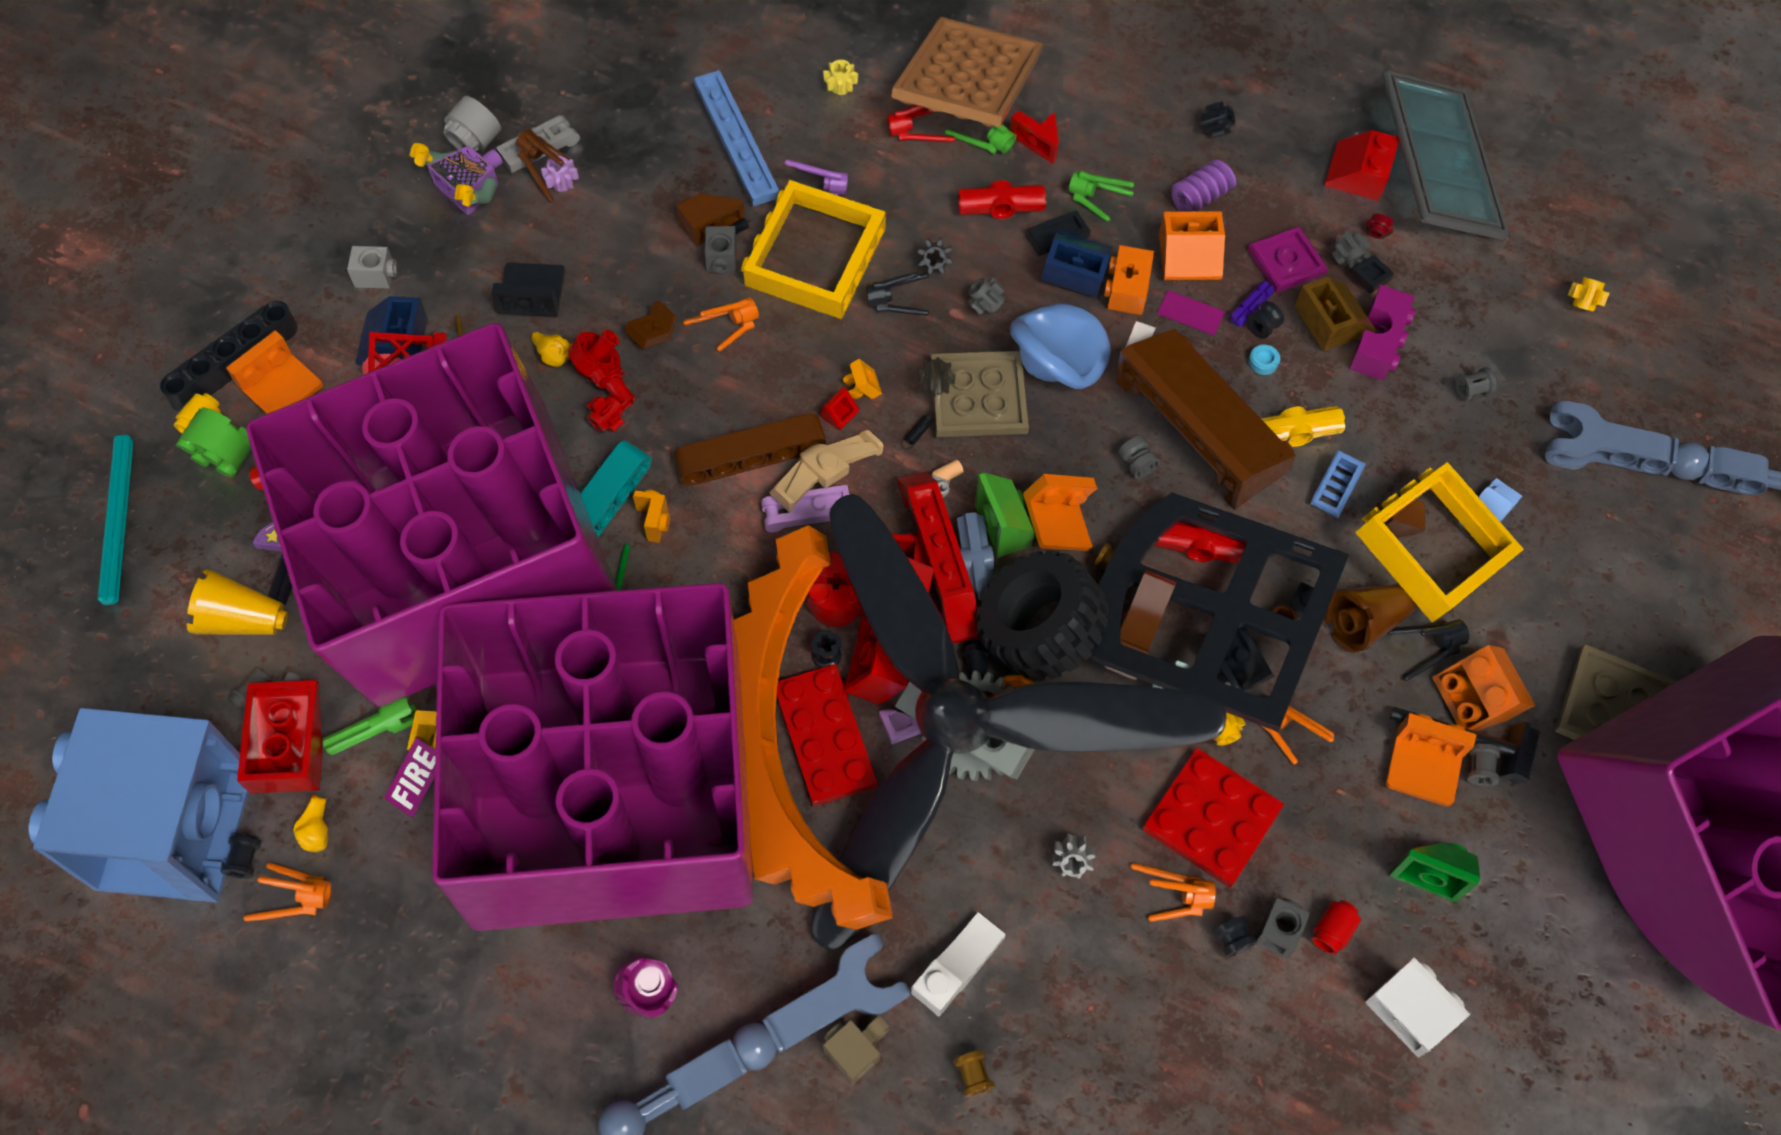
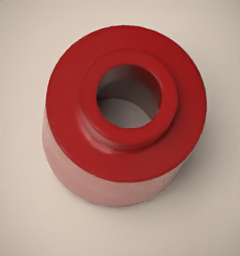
M1339 900V902L1330 901L1313 928L1312 942L1319 949L1331 955H1337L1339 950H1344L1361 923V919L1357 915V908L1344 900Z

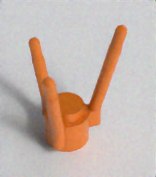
M747 297L735 303L701 311L699 316L684 320L683 325L687 326L729 314L735 325L740 324L742 326L717 346V351L720 352L743 333L755 328L753 321L759 318V312L753 299Z
M1289 705L1280 727L1281 729L1285 728L1293 719L1328 742L1334 740V733ZM1263 727L1270 733L1291 763L1297 764V758L1280 734Z
M269 862L266 864L268 869L301 881L295 882L259 876L257 881L271 886L296 890L295 900L302 903V906L246 914L243 919L244 921H254L300 914L316 915L318 908L326 909L329 904L332 891L331 881L325 880V877L312 876Z
M1131 863L1130 868L1133 870L1173 880L1150 879L1149 884L1151 886L1182 891L1183 904H1189L1187 908L1151 914L1148 916L1150 922L1188 915L1202 916L1203 909H1213L1216 896L1213 881H1206L1199 877H1188L1146 865Z

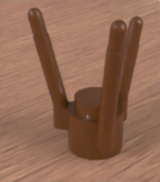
M527 129L520 134L515 142V146L521 150L517 156L525 163L548 201L553 202L552 195L530 161V158L536 160L545 154L561 166L564 164V161L558 156H562L567 160L571 159L548 144L541 136L538 137L531 129Z

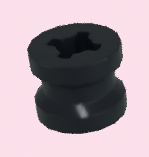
M1264 301L1258 306L1257 311L1251 312L1246 318L1249 330L1261 339L1269 337L1273 329H1277L1284 323L1283 312L1276 304L1270 301Z
M1245 916L1229 920L1213 930L1215 937L1220 939L1224 945L1223 953L1226 958L1238 955L1258 943L1255 936L1249 934L1247 930L1248 922Z

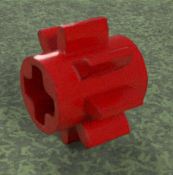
M610 395L605 399L603 396H596L587 405L591 412L586 418L600 433H604L606 430L615 433L625 423L620 418L625 412L624 408Z

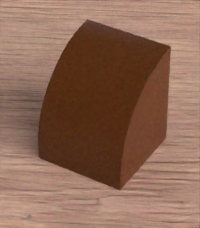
M1391 493V494L1388 495L1386 498H1384L1382 501H1380L1379 503H1377V504L1374 506V508H1375V507H1378L1379 510L1382 511V510H1383V507L1381 506V504H1382L1385 500H1387L1390 496H1392L1394 493ZM1414 500L1384 522V524L1395 537H1406L1423 532L1425 530L1424 502Z

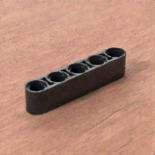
M283 301L267 303L167 374L160 382V389L173 409L180 412L194 394L203 395L206 393L213 395L231 382L233 379L226 367L275 330L284 338L285 342L296 334L298 326L287 304Z

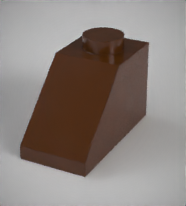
M699 193L676 205L678 223L696 247L705 243L706 226H729L745 218L744 203L741 199Z

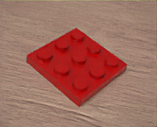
M1196 748L1142 830L1231 889L1283 808L1284 803L1199 748Z

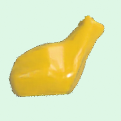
M532 333V343L541 355L543 363L552 367H560L570 359L568 353L570 343L568 340L563 339L561 335Z
M318 795L311 796L307 808L297 820L293 829L295 839L300 847L310 852H320L328 846V827L323 820L326 799Z

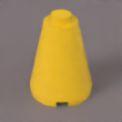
M205 569L203 573L207 576L206 579L198 578L191 594L187 614L194 616L193 624L187 623V631L196 635H276L278 630L285 629L289 613L284 610L283 603L214 570Z

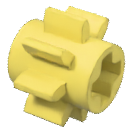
M836 60L833 63H829V70L824 71V82L827 83V90H832L838 95L852 92L853 84H858V73L854 72V64H849L845 60Z

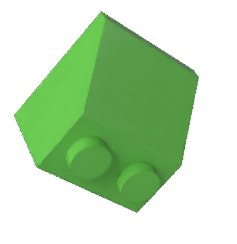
M987 473L978 474L974 506L979 515H984L987 536L996 558L1031 548L1035 531L1031 518L1027 516L1024 509L1025 499L1021 490H1016L1011 479Z

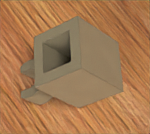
M880 1015L863 1032L851 1020L845 1026L838 1023L824 1037L827 1041L823 1044L824 1053L853 1086L880 1061V1053L873 1045L889 1032L888 1028L890 1026Z

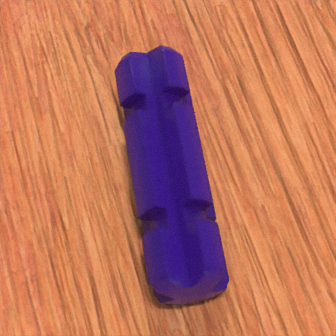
M1267 281L1260 282L1256 286V290H1253L1239 304L1240 307H1236L1231 312L1230 322L1234 323L1237 327L1243 326L1247 316L1251 312L1257 311L1258 306L1272 296L1274 291L1273 285Z

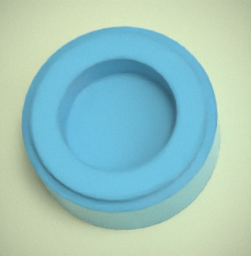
M1258 345L1252 349L1248 363L1255 373L1269 375L1276 371L1280 362V354L1270 345Z

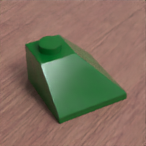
M1443 842L1411 849L1390 870L1389 876L1457 903L1479 884L1478 856L1467 852L1465 847L1455 843L1446 844Z

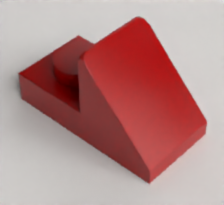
M1018 110L1011 117L1010 131L1016 135L1018 142L1053 164L1057 158L1059 145L1055 113H1052L1044 122L1039 124L1032 117Z

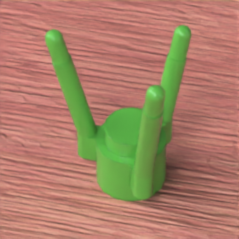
M1004 125L991 128L987 135V139L990 140L989 144L949 129L945 130L946 135L984 148L993 155L997 151L1005 154L1016 140V135Z
M1077 170L1071 179L1069 192L1074 193V201L1082 203L1097 216L1109 222L1110 217L1088 201L1086 197H1092L1096 188L1133 196V191L1122 187L1133 188L1134 183Z

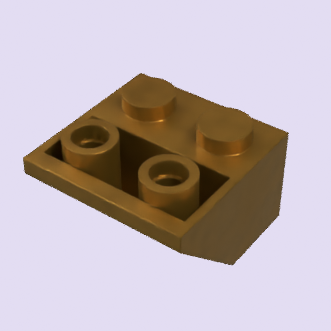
M1328 276L1302 286L1294 307L1323 352L1360 339L1364 330L1375 333V327L1347 285Z

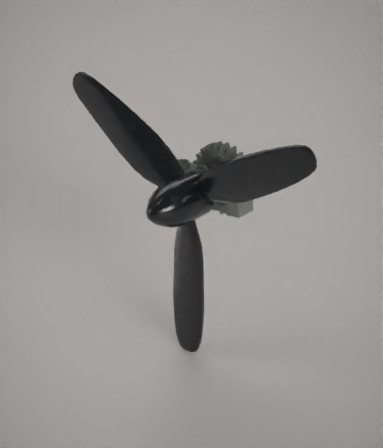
M855 494L839 498L830 508L831 529L865 616L882 650L896 670L910 681L895 707L915 718L918 728L923 735V742L902 759L882 783L838 858L841 863L863 878L870 877L887 883L889 892L932 823L945 795L949 774L951 775L956 769L957 778L964 780L968 772L971 781L977 782L980 772L986 780H991V770L993 769L1000 775L1005 773L1017 780L1035 749L1053 752L1147 750L1203 743L1222 734L1226 726V711L1222 703L1216 698L1201 693L1138 685L1092 682H1046L1024 685L1019 688L1010 686L1004 690L1006 680L1000 677L993 684L994 676L987 672L983 680L978 671H973L971 680L963 672L959 676L953 643L944 620L906 554L884 522L867 502ZM988 695H995V697L988 698ZM833 901L816 906L811 923V934L820 946L826 949L837 950L853 939L860 929L854 930L837 925L832 913Z

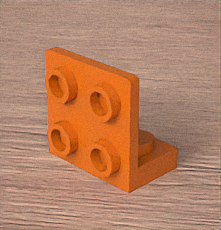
M276 330L226 367L238 389L265 414L306 399L323 387L322 381L292 355L284 338Z
M1043 474L1023 493L1040 548L1089 551L1093 547L1079 505L1083 504L1087 497L1097 489L1094 478Z

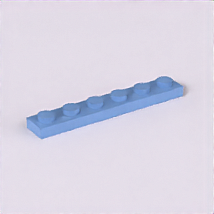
M720 70L695 77L694 84L753 207L776 200L779 189Z

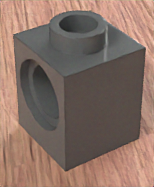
M706 226L705 260L707 273L716 272L723 274L726 272H736L737 242L735 226Z
M1276 898L1264 918L1256 937L1258 941L1256 945L1287 960L1296 950L1310 913L1302 910V906L1293 900ZM1276 919L1285 920L1289 924L1291 931L1288 933L1281 931L1276 925Z

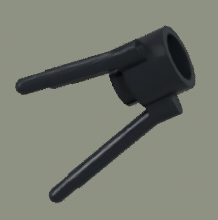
M912 272L884 281L866 283L869 307L876 306L877 313L890 311L928 316L930 314L929 310L887 305V301H892L891 288L929 278L930 274L928 272L922 274Z
M1460 619L1447 623L1440 622L1431 625L1393 628L1388 632L1390 635L1420 633L1421 636H1434L1436 644L1446 649L1404 675V681H1409L1445 658L1460 653L1459 646L1467 644L1469 641L1468 628Z

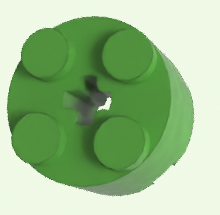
M203 407L202 409L199 408L197 413H195L176 443L177 447L192 454L190 458L194 462L206 468L210 463L216 465L218 472L232 479L252 450L244 427L241 426L238 429L230 423L232 420L228 417Z

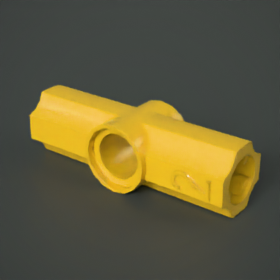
M1297 406L1284 410L1279 416L1261 418L1282 441L1288 442L1291 447L1302 446L1312 441L1313 438L1340 434L1345 430V415L1342 408L1338 406L1306 411L1304 407Z

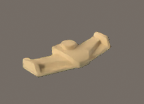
M865 430L859 435L830 445H813L800 453V460L769 493L791 513L793 507L817 481L824 488L829 487L849 474V463L872 455H881L883 443L869 430Z

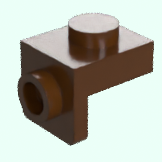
M661 301L653 302L649 315L628 321L625 332L643 349L671 339L677 317Z

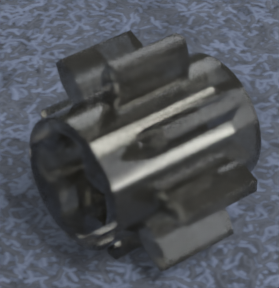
M939 357L929 362L924 360L923 370H918L917 381L921 382V391H927L933 397L942 393L948 394L950 384H955L956 374L951 372L952 364L940 360Z

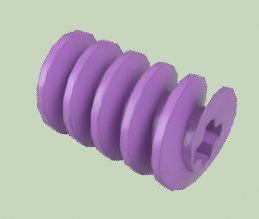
M1218 159L1211 160L1207 165H1203L1173 185L1171 190L1173 203L1179 212H1198L1202 209V206L1209 205L1211 201L1217 200L1219 196H1223L1228 190L1234 189L1236 187V178L1226 163Z

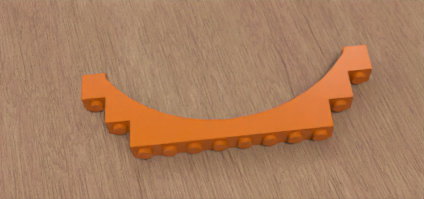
M807 525L776 539L778 552L776 560L780 569L748 582L750 595L748 603L752 612L734 619L740 661L752 872L754 873L755 880L773 885L792 879L790 888L795 902L816 907L833 901L832 913L837 925L857 930L893 918L887 883L870 877L863 878L837 860L819 842L804 821L792 798L784 776L777 744L776 694L780 666L787 639L797 613L810 588L823 568L831 565L826 535Z

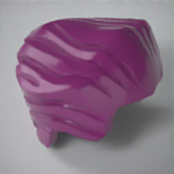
M637 957L626 962L616 972L613 981V991L617 996L616 1000L622 1004L626 1011L640 1018L652 1019L663 1015L672 1005L678 991V984L665 963Z

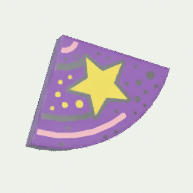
M274 523L267 525L257 534L253 541L255 548L282 552Z

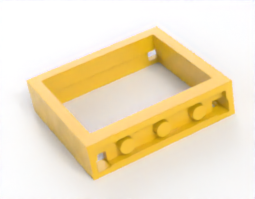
M789 180L785 190L781 189L777 196L774 211L768 213L762 234H757L750 257L746 256L742 263L741 272L744 274L745 286L842 319L886 230V212ZM794 204L866 227L834 292L761 268Z
M1448 462L1436 471L1431 467L1418 476V479L1421 481L1420 483L1413 479L1400 490L1401 497L1394 493L1381 504L1383 507L1382 511L1375 507L1362 518L1365 524L1355 532L1432 623L1451 610L1524 550ZM1429 489L1437 495L1491 557L1446 595L1384 524V522Z

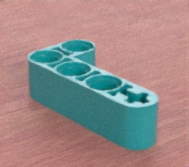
M626 440L621 441L614 448L581 492V497L598 538L645 476L652 463V456Z

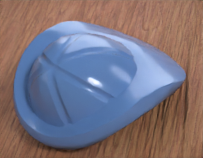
M1068 304L1048 305L1022 314L1012 320L1010 324V334L1019 345L1023 366L1029 374L1043 381H1059L1073 389H1084L1099 380L1109 363L1111 348L1106 330L1093 314L1080 307Z

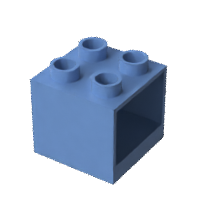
M80 708L72 732H63L55 743L52 761L57 777L49 800L40 801L32 811L29 821V836L34 843L33 849L94 891L218 903L226 875L220 873L221 866L227 862L231 847L228 844L230 836L238 834L249 792L237 782L240 753L209 720Z

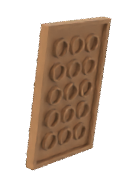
M940 17L893 86L891 98L900 100L904 104H916L927 107L933 112L942 111L953 114L959 119H972L986 126L1001 127L1041 55L1043 43Z

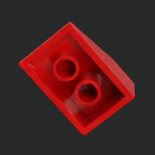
M317 680L248 683L237 782L250 794L320 791L323 755L319 682Z

